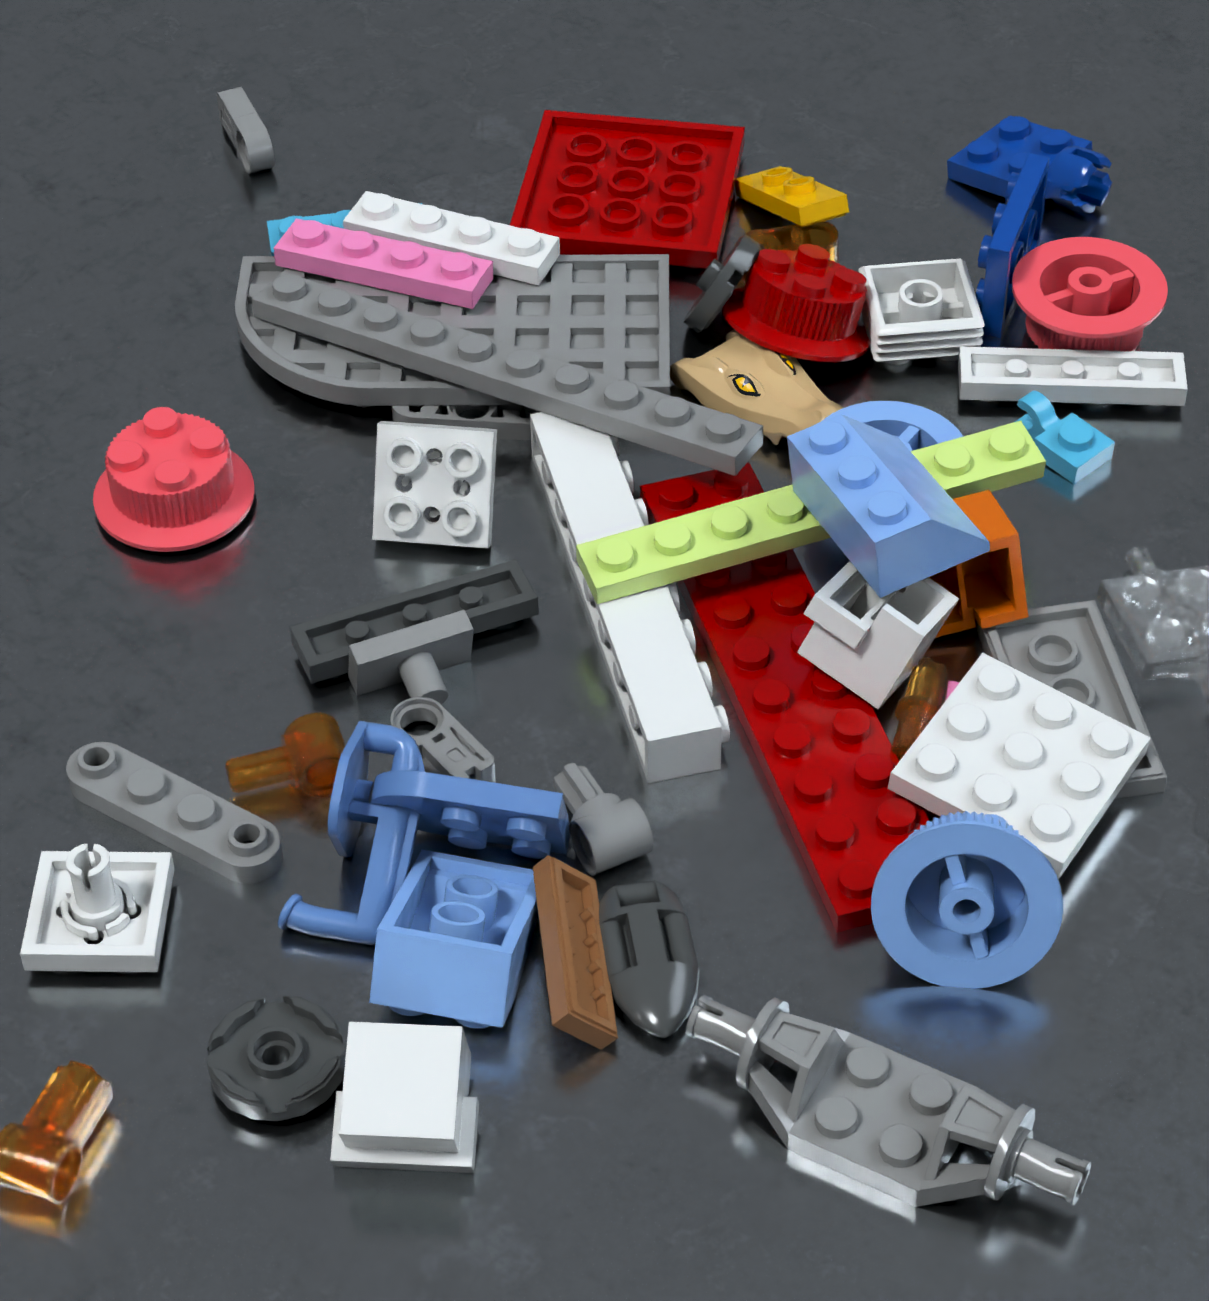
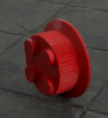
M802 244L799 246L798 251L785 249L760 250L751 266L746 286L734 289L732 291L733 294L722 308L725 320L738 333L760 346L795 358L819 362L849 361L864 355L871 343L865 325L859 319L867 295L866 277L857 271L845 268L840 263L829 260L830 253L826 249L813 244Z

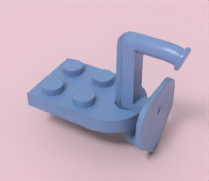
M359 721L341 753L328 812V836L338 855L343 857L352 856L357 843L361 822L377 824L359 912L353 913L314 906L303 902L302 896L295 893L287 900L279 915L278 928L282 930L291 928L312 936L375 945L377 928L409 873L417 830L446 835L450 843L469 849H484L487 842L512 846L511 851L513 853L532 859H544L547 855H550V852L567 855L570 841V822L563 793L425 772L418 745L406 731L391 725ZM369 752L394 755L391 771L377 775L374 782L368 781Z

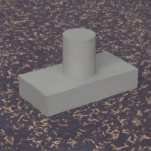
M465 609L349 645L348 677L356 695L359 696L404 682L410 698L426 697L443 704L449 697V693L439 670L471 660L474 629Z

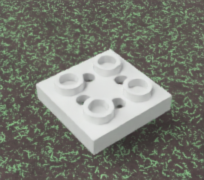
M380 421L377 423L372 540L488 549L492 541L497 429ZM430 449H438L433 451L432 453H428ZM405 475L401 482L404 487L412 481V488L409 491H403L398 487L397 480L399 476ZM470 485V492L466 495V490L469 489ZM427 507L436 508L430 511L429 516L435 518L440 515L437 522L427 520L425 517V509Z
M81 844L71 851H41L20 952L24 971L158 972L175 870L172 853L108 852L106 848L99 844H94L93 852L88 851V844ZM98 938H102V939H103V940H102L100 943H98V944H88V943H87L89 940L95 941V940H98Z

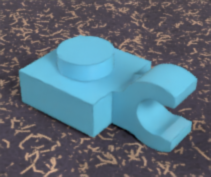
M1034 390L1018 400L1017 406L1026 411L1027 414L1015 422L1022 421L1046 460V465L1072 484H1076L1112 459L1115 442L1073 412L1060 420L1049 399L1042 393Z

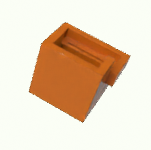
M990 490L954 498L953 501L988 539L990 551L929 577L959 598L935 638L976 628L975 619L980 627L984 629L1029 617L1019 533Z

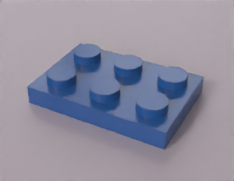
M1028 153L1021 172L1011 173L1005 196L1006 204L999 203L994 214L992 224L993 236L985 235L982 240L978 267L986 269L985 279L981 278L978 283L976 298L985 324L983 327L984 335L1001 338L1016 302L1012 292L1014 269L1024 255L1040 244L1050 159L1048 156Z

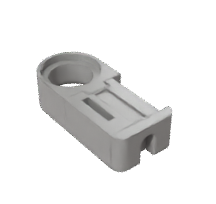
M237 87L217 92L222 130H226L237 150V156L247 173L250 174L273 168L275 166V156L270 136L243 88Z
M414 697L400 702L393 709L390 722L391 726L403 730L406 725L415 721H427L436 726L433 731L425 735L409 734L418 745L426 772L496 783L494 756L439 702L431 698Z

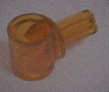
M310 713L297 718L287 727L284 735H281L282 747L229 759L226 762V775L233 792L241 793L291 780L294 790L301 789L306 795L311 797H328L332 795L338 762L346 744L334 717L325 713Z

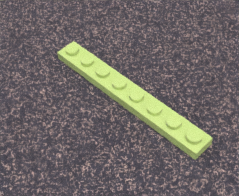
M1021 420L911 451L952 499L985 490L993 492L1044 477L1046 460ZM793 485L578 544L576 545V557L596 604H600L831 537L794 493Z

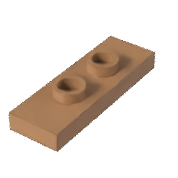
M547 855L533 866V875L552 1026L602 1050L618 1039L611 984L608 978L599 925V898L596 880Z

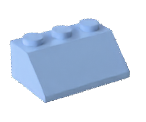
M842 414L787 436L794 493L880 598L990 551L988 539L898 437Z

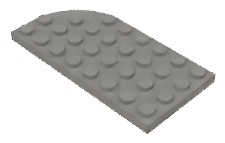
M669 254L559 255L539 286L493 275V280L473 309L276 266L274 256H243L235 299L237 330L242 345L250 357L265 372L283 384L307 395L362 408L371 406L422 407L466 405L469 407H480L484 405H519L254 317L252 298L283 271L670 395Z

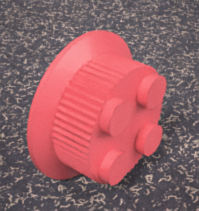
M1069 237L1044 243L1032 249L1021 258L1014 269L1012 277L1014 298L1019 307L1026 313L1025 324L1027 333H1029L1028 337H1031V341H1034V345H1038L1039 349L1135 351L1143 337L1144 327L1152 323L1161 314L1168 295L1167 281L1163 272L1148 256L1123 243L1095 237Z
M157 407L149 410L144 415L143 420H137L136 423H131V426H126V429H122L121 433H117V437H114L113 441L110 442L105 456L106 469L99 477L93 494V506L96 517L109 535L134 548L156 552H174L209 544L236 528L251 509L255 496V486L251 470L241 457L230 450L228 438H226V434L223 433L219 426H215V423H211L210 420H205V418H200L193 414H181L168 407Z

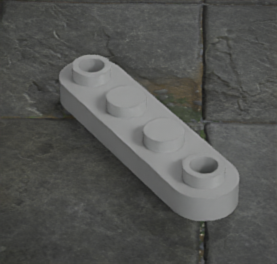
M110 742L90 743L77 749L67 761L66 772L70 790L77 800L232 881L244 884L264 881L273 876L282 864L281 837L279 831L272 823L119 745ZM245 841H253L252 843H243Z

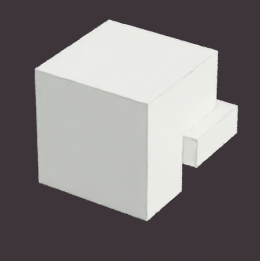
M849 561L813 596L803 613L815 623L797 653L879 709L915 670L959 598L929 577L880 598Z
M349 1022L343 1091H336L330 1161L334 1167L474 1173L479 1102L477 1097H468L471 1052L462 1026Z

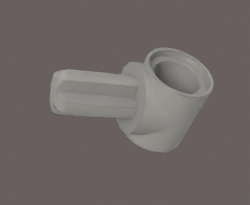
M573 762L563 766L562 772L554 777L553 785L558 793H563L565 804L573 814L569 824L570 838L575 853L588 874L594 876L653 850L654 840L650 824L636 800L633 798L621 800L616 794L604 793L585 766H577Z

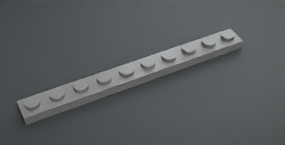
M281 272L252 298L253 313L256 318L734 476L739 473L763 445V425L738 418L733 414L723 413L686 401L680 397L654 391L630 381L598 373L580 365L570 364L542 355L530 349L514 346L484 334L461 329L437 319L405 311L387 303L377 302L349 293L344 289L321 284L297 274Z

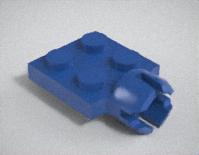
M1008 116L1001 120L996 126L947 160L949 179L1005 197L1011 173L1021 172L1028 153L1048 156L1050 159L1045 199H1051L1056 205L1079 213H1092L1096 206L1101 207L1112 185L1109 174L1097 170V168H1110L1112 163L1104 154L1092 150V141L1073 136L1065 130L1051 129L1029 122L1028 119L1019 116Z

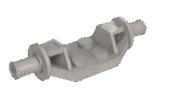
M706 995L701 996L698 1000L699 1006L695 1005L692 1009L686 1027L687 1036L694 1039L698 1038L739 1056L736 1071L737 1086L751 1093L786 1148L796 1154L914 1207L984 1195L998 1201L1015 1179L1060 1197L1071 1205H1075L1078 1200L1079 1194L1077 1192L1081 1194L1091 1169V1162L1085 1159L1080 1160L1034 1140L1032 1129L1035 1120V1109L1022 1103L1015 1110L974 1085L853 1033L789 1014L788 1003L776 997L766 1003L756 1019L713 1001L711 997ZM775 1059L798 1072L792 1093L769 1072ZM960 1142L994 1152L991 1164H958L948 1162Z

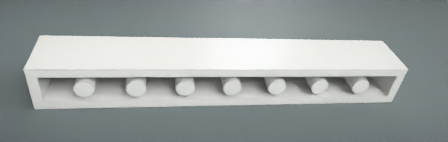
M543 412L530 414L532 459L648 784L721 769V743L729 742L730 740L728 718L723 705L714 706L712 703L713 686L707 663L705 661L697 662L695 659L696 641L692 624L689 619L680 620L678 615L680 601L676 583L596 604L577 563L576 545L649 525L643 499H634L632 495L634 493V482L629 462L627 460L619 461L618 437Z

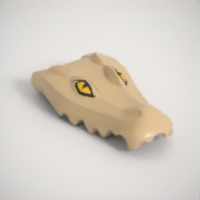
M735 329L726 335V342L699 357L683 358L670 366V379L678 388L689 390L704 407L733 414L738 418L763 425V439L768 437L775 445L783 442L785 438L787 439V436L811 427L832 413L844 408L829 400L822 393L795 357L760 346L738 333Z

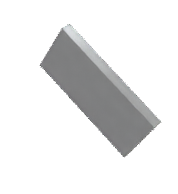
M1095 600L1028 609V618L984 629L977 622L976 631L985 654L1150 737L1146 754L1115 799L1165 792L1167 775Z

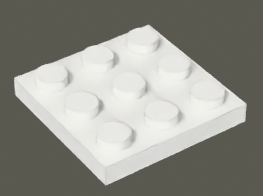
M982 653L892 770L887 789L938 816H947L949 812L955 814L959 811L963 814L967 811L971 814L975 811L977 814H994L1004 818L1009 825L1013 826V830H1019V835H1023L1024 838L1034 844L1045 855L1059 879L1146 754L1150 737Z

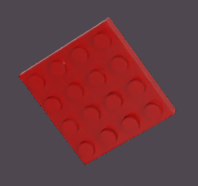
M545 110L510 226L532 229L539 233L559 237L560 255L669 254V265L684 266L690 269L707 268L714 258L719 261L735 189V179L738 175L745 144V127Z

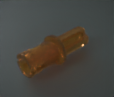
M931 657L921 658L918 665L912 668L906 695L898 701L895 708L898 726L890 754L897 755L899 761L941 708L948 670L943 663H935Z

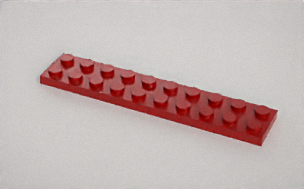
M747 462L736 476L718 470H710L640 486V498L645 503L649 524L764 493L750 462ZM786 550L676 582L836 933L873 924L871 895L876 875L882 863L914 830H918L920 825H926L929 819L923 807L887 789L890 774L898 764L899 759L872 705L797 653L815 623L803 614L815 592L794 550Z

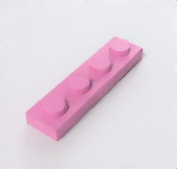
M296 218L273 248L276 266L470 309L475 307L494 278L493 261L473 257L462 252H450L422 246L411 241L403 242L371 235L365 231H353L325 225L314 220Z

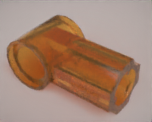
M71 1060L66 1066H57L22 1124L11 1122L0 1132V1186L53 1204L60 1205L64 1202L78 1180L83 1159L82 1149L114 1097L111 1083L98 1075L93 1067Z

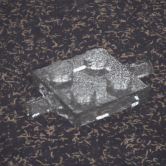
M1141 546L1140 551L1138 547H1135L1125 556V562L1130 567L1134 576L1101 580L1096 598L1143 681L1167 677L1191 679L1196 681L1209 705V565L1163 572L1157 568L1146 547Z

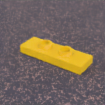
M779 166L735 179L737 197L801 227L845 216L846 213H849L847 194L815 181L814 177L803 176L793 172L790 167Z

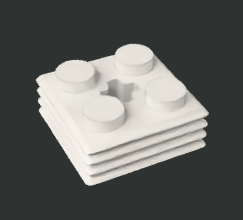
M963 259L869 265L859 268V273L863 274L867 279L865 285L867 287V295L861 313L875 361L896 366L904 365L914 359L940 358L945 361L959 360L960 346L981 347V344H983L981 336L984 335L983 327L985 324L966 262Z

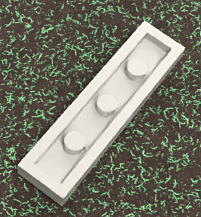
M365 191L343 220L344 229L365 231L371 235L403 242L411 241L422 246L450 252H462L473 257L493 261V275L538 286L560 255L559 237L539 233L532 229L518 228L489 221L482 217H473L439 209L432 205L414 203L382 193Z
M960 346L959 350L960 400H980L986 402L1018 401L1034 390L1042 393L1050 402L1185 406L1188 388L1184 354L1181 352Z

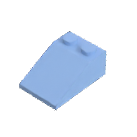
M422 849L377 928L369 1003L389 1006L392 1011L406 1016H418L426 1013L453 1018L459 1024L470 1028H486L490 1026L503 1028L517 995L538 919L533 869Z

